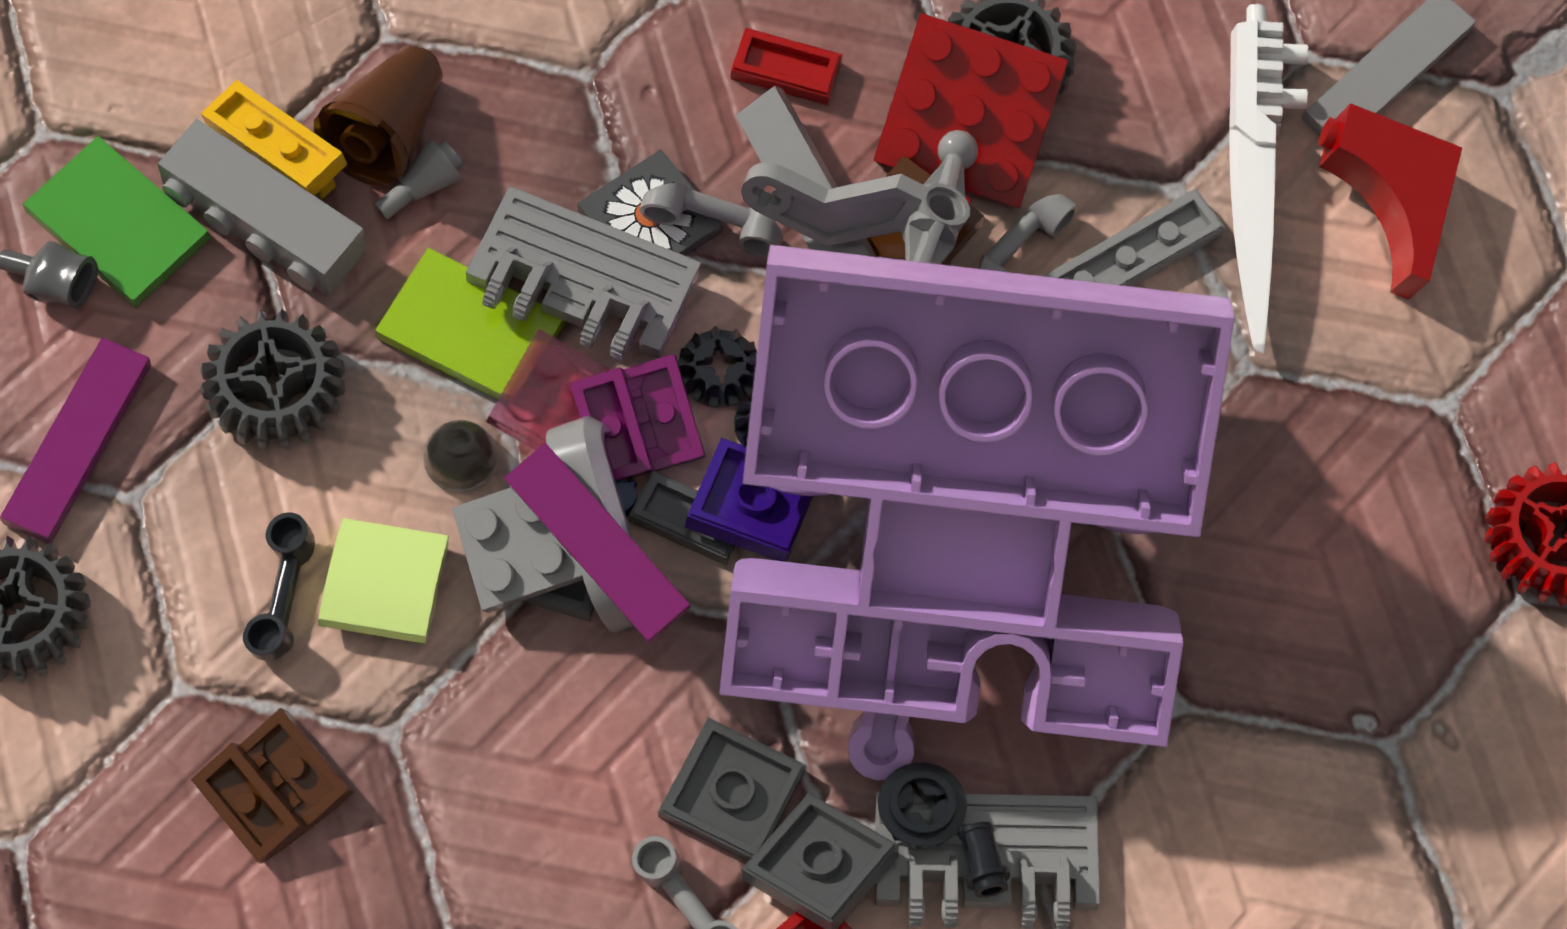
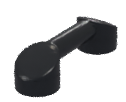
M291 512L276 516L266 529V541L280 558L268 614H260L252 618L247 623L243 632L245 647L254 657L264 661L282 657L293 646L294 636L287 628L301 565L309 561L315 547L314 534L310 526L300 515Z

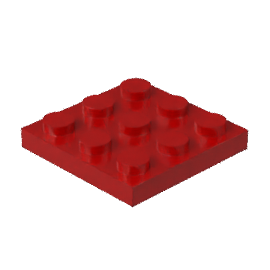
M920 13L873 161L894 167L903 156H906L928 174L932 175L941 165L938 156V145L941 138L950 131H966L975 138L978 144V157L972 166L964 170L965 191L1021 208L1069 60Z

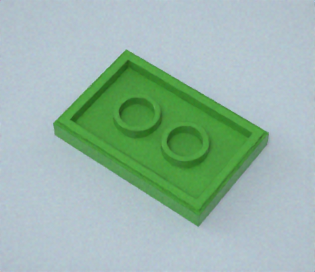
M99 136L23 203L25 212L68 250L81 255L93 256L98 264V276L134 308L140 305L210 240L209 231Z

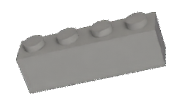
M197 118L157 163L163 182L162 189L174 202L185 208L190 204L203 213L205 220L215 230L224 235L232 232L245 241L246 247L257 258L267 263L274 260L287 269L288 275L295 283L306 290L316 288L329 297L367 252L364 230L361 226Z

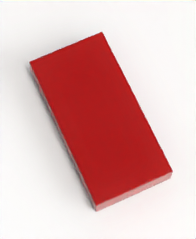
M745 27L731 68L730 79L766 89L777 86L782 88L785 94L828 105L842 64L843 54Z

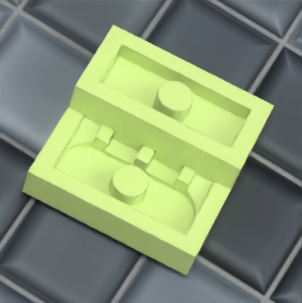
M342 518L326 578L318 626L426 644L437 604V588L448 552L449 535Z

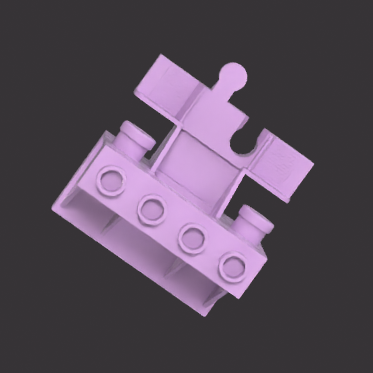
M770 245L743 484L770 487L784 493L801 496L834 494L868 498L860 570L758 558L738 560L734 567L719 694L863 711L853 722L849 732V759L854 768L864 777L877 781L886 780L892 772L912 762L914 756V731L908 721L909 717L967 723L977 715L980 693V677L975 667L976 660L992 647L1011 644L1024 648L1036 660L1035 666L1024 684L1020 712L1021 721L1032 731L1167 747L1183 649V638L1177 612L1158 605L1061 594L1071 522L1096 525L1110 531L1126 534L1159 532L1200 537L1235 320L1230 298Z

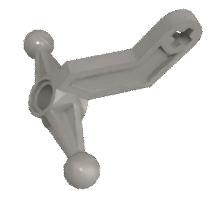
M955 130L948 132L941 138L938 145V156L941 165L924 184L903 174H897L828 189L781 165L762 162L753 165L748 170L741 193L746 204L756 212L825 246L901 232L905 241L906 261L941 265L953 251L958 233L970 216V206L965 198L964 170L972 166L977 160L978 144L975 138L966 131ZM767 185L776 188L772 193L763 190Z

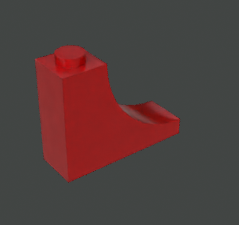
M1350 103L1336 118L1330 117L1323 126L1318 145L1324 148L1319 167L1345 181L1372 208L1384 229L1391 252L1392 283L1390 293L1409 300L1430 281L1462 147Z

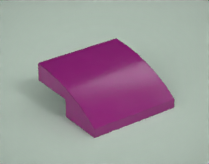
M675 354L626 369L616 368L570 383L580 418L590 416L608 425L610 428V433L604 435V441L615 481L635 478L649 474L652 471L657 472L706 457Z

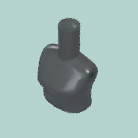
M53 241L46 242L33 257L7 249L0 252V269L24 276L23 293L29 298L45 304H63L78 309L87 301L97 280L98 264L93 256L73 253L61 244Z

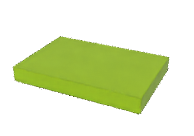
M427 248L375 330L376 338L514 408L564 327L565 321L542 312V304L538 302L535 303L526 321L514 318L512 316L513 306L520 293L508 287L496 309L484 306L482 303L486 289L467 282L466 271L468 267Z

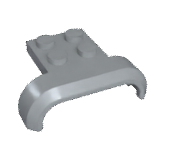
M585 416L549 429L546 433L547 445L632 539L606 452L604 435L610 433L609 426L590 416ZM511 487L452 508L482 611L489 613L584 580L592 604L608 630L613 633H619L634 627Z

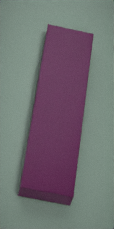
M103 337L101 338L0 516L4 525L45 543L52 544L152 365L149 357Z
M546 442L504 477V480L649 644L691 608L687 600Z

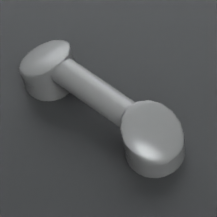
M681 183L657 186L647 191L643 196L640 213L643 217L654 223L675 225L680 222L683 209L741 227L739 246L750 254L768 257L770 245L781 246L783 235L777 223L752 208L689 189L687 185Z
M1062 194L1047 196L1036 201L1027 208L1025 213L996 244L982 256L978 269L1008 272L1002 266L1038 228L1050 237L1055 238L1070 223L1078 210V205Z
M651 836L637 844L632 854V864L640 878L648 886L664 889L694 929H738L728 921H716L681 876L682 861L669 840L660 836Z

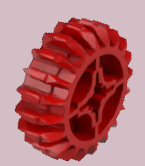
M1556 462L1549 464L1544 474L1534 465L1527 469L1524 478L1516 474V476L1509 479L1506 484L1507 489L1497 492L1493 499L1495 507L1490 508L1486 515V523L1492 527L1485 533V542L1496 546L1490 553V562L1506 563L1505 568L1501 572L1502 580L1511 579L1513 576L1521 580L1517 588L1518 594L1525 593L1532 587L1537 589L1538 603L1545 602L1550 594L1554 593L1559 605L1562 606L1567 604V567L1553 565L1551 562L1556 560L1567 562V525L1562 531V538H1558L1553 547L1549 546V542L1554 536L1553 531L1557 530L1563 521L1567 522V473L1562 475ZM1544 502H1557L1564 504V506L1552 507ZM1522 534L1531 540L1534 552L1525 543Z

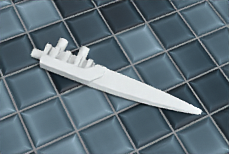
M1252 4L1247 7L1246 22L1237 23L1231 32L1230 184L1235 245L1244 306L1252 345L1255 351L1264 354L1273 251L1276 135H1280L1283 109H1307L1308 89L1283 88V64L1307 65L1308 44H1283V23L1267 22L1266 6Z

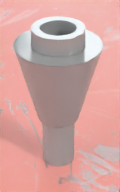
M430 139L399 180L400 184L377 201L375 206L388 220L412 200L417 201L463 180L458 170L464 166V163L446 141L437 146Z

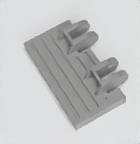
M509 186L466 271V280L486 289L482 304L492 309H496L498 303L503 299L512 276L526 281L513 306L512 316L521 321H526L542 289L548 290L542 301V312L583 328L579 343L588 348H592L595 342L598 341L609 315L623 320L610 347V357L621 361L625 357L639 327L645 329L639 340V351L660 358L701 272V262Z
M876 792L875 831L898 844L899 856L875 884V906H899L900 882H908L909 927H922V921L925 919L923 882L943 883L941 919L943 920L944 927L956 928L958 924V883H962L963 907L1010 908L1012 904V884H1019L1021 929H1033L1037 921L1035 884H1054L1052 917L1056 929H1069L1070 885H1073L1074 909H1098L1100 891L1097 796L965 794L967 812L959 831H962L963 827L977 822L992 823L1002 867L1009 868L1011 875L1007 880L1008 889L1005 892L993 897L978 898L974 890L967 886L966 879L970 876V872L958 834L945 841L939 848L925 846L915 850L910 844L900 840L894 841L884 824H880L878 810L879 792ZM913 793L912 808L905 813L919 812L923 820L926 819L927 823L930 824L931 808L937 805L938 802L925 803L921 796Z

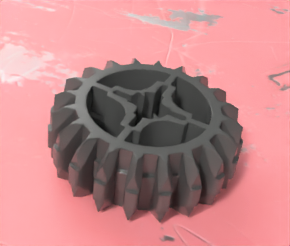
M965 0L961 4L960 13L952 12V15L949 16L948 22L1039 50L1029 42L1028 37L1031 36L1045 53L1069 60L1058 94L1062 95L1067 89L1068 78L1073 75L1076 64L1074 61L1076 44L1075 40L1070 39L1072 31L1070 23L1059 22L1061 17L1059 7L1045 11V0H1034L1033 2L1029 0H977V3Z
M260 309L257 313L258 322L249 325L246 319L239 316L237 320L238 332L234 333L222 328L219 336L223 345L209 344L207 354L211 361L202 363L200 371L202 378L206 381L202 383L200 389L203 398L209 401L206 405L208 414L213 419L220 418V429L225 434L237 430L238 442L242 443L243 446L254 436H257L258 447L263 451L269 446L271 439H278L280 447L287 450L290 444V436L297 434L300 440L307 443L310 439L309 426L325 431L327 421L324 414L337 415L339 403L335 397L344 396L345 383L340 377L345 374L343 360L337 358L339 350L336 342L333 340L326 341V331L321 325L309 329L308 318L303 314L293 323H289L288 313L283 309L277 314L276 320H268L266 312ZM277 349L293 351L307 360L302 361L300 356L286 357L281 355ZM258 353L256 359L251 364L240 367L248 358ZM270 364H273L275 374L279 376L280 380L276 382L277 395H273L271 384L267 382V378L271 377ZM307 392L301 400L288 407L290 400L295 395ZM245 398L246 403L261 402L270 411L251 408L238 399Z
M6 536L3 542V549L0 550V580L7 578L0 585V682L5 679L9 670H13L16 680L24 683L27 677V669L35 667L40 676L46 677L48 668L45 662L53 658L56 663L65 665L67 657L62 650L63 646L80 648L81 640L75 630L88 629L89 619L82 612L91 606L89 595L81 592L86 586L83 575L81 573H73L75 565L69 556L66 555L58 559L59 553L56 546L49 543L39 551L36 539L30 536L25 540L21 549H17L12 537ZM33 577L47 581L58 591L57 605L48 604L44 597L34 595ZM22 601L25 606L24 609L20 611L16 608L17 614L9 615L8 618L6 610L9 607L14 610L13 605ZM43 630L35 637L22 642L29 633Z

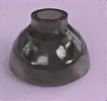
M452 420L440 425L429 436L424 447L423 463L427 475L436 485L448 491L468 492L475 490L492 477L497 467L498 452L493 438L487 430L472 421Z

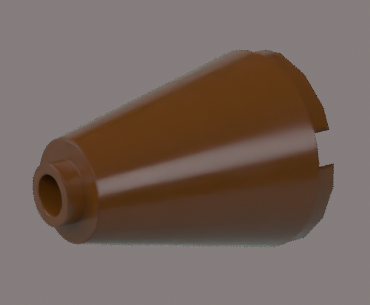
M403 47L320 110L314 119L313 133L343 153L347 166L342 171L365 184L381 187L390 185L394 179L398 178L399 180L404 175L443 78V72L437 58L425 48Z

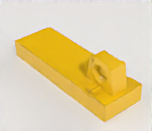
M238 80L234 81L200 113L206 125L315 196L317 194L320 199H324L336 187L334 177L347 166L341 151Z

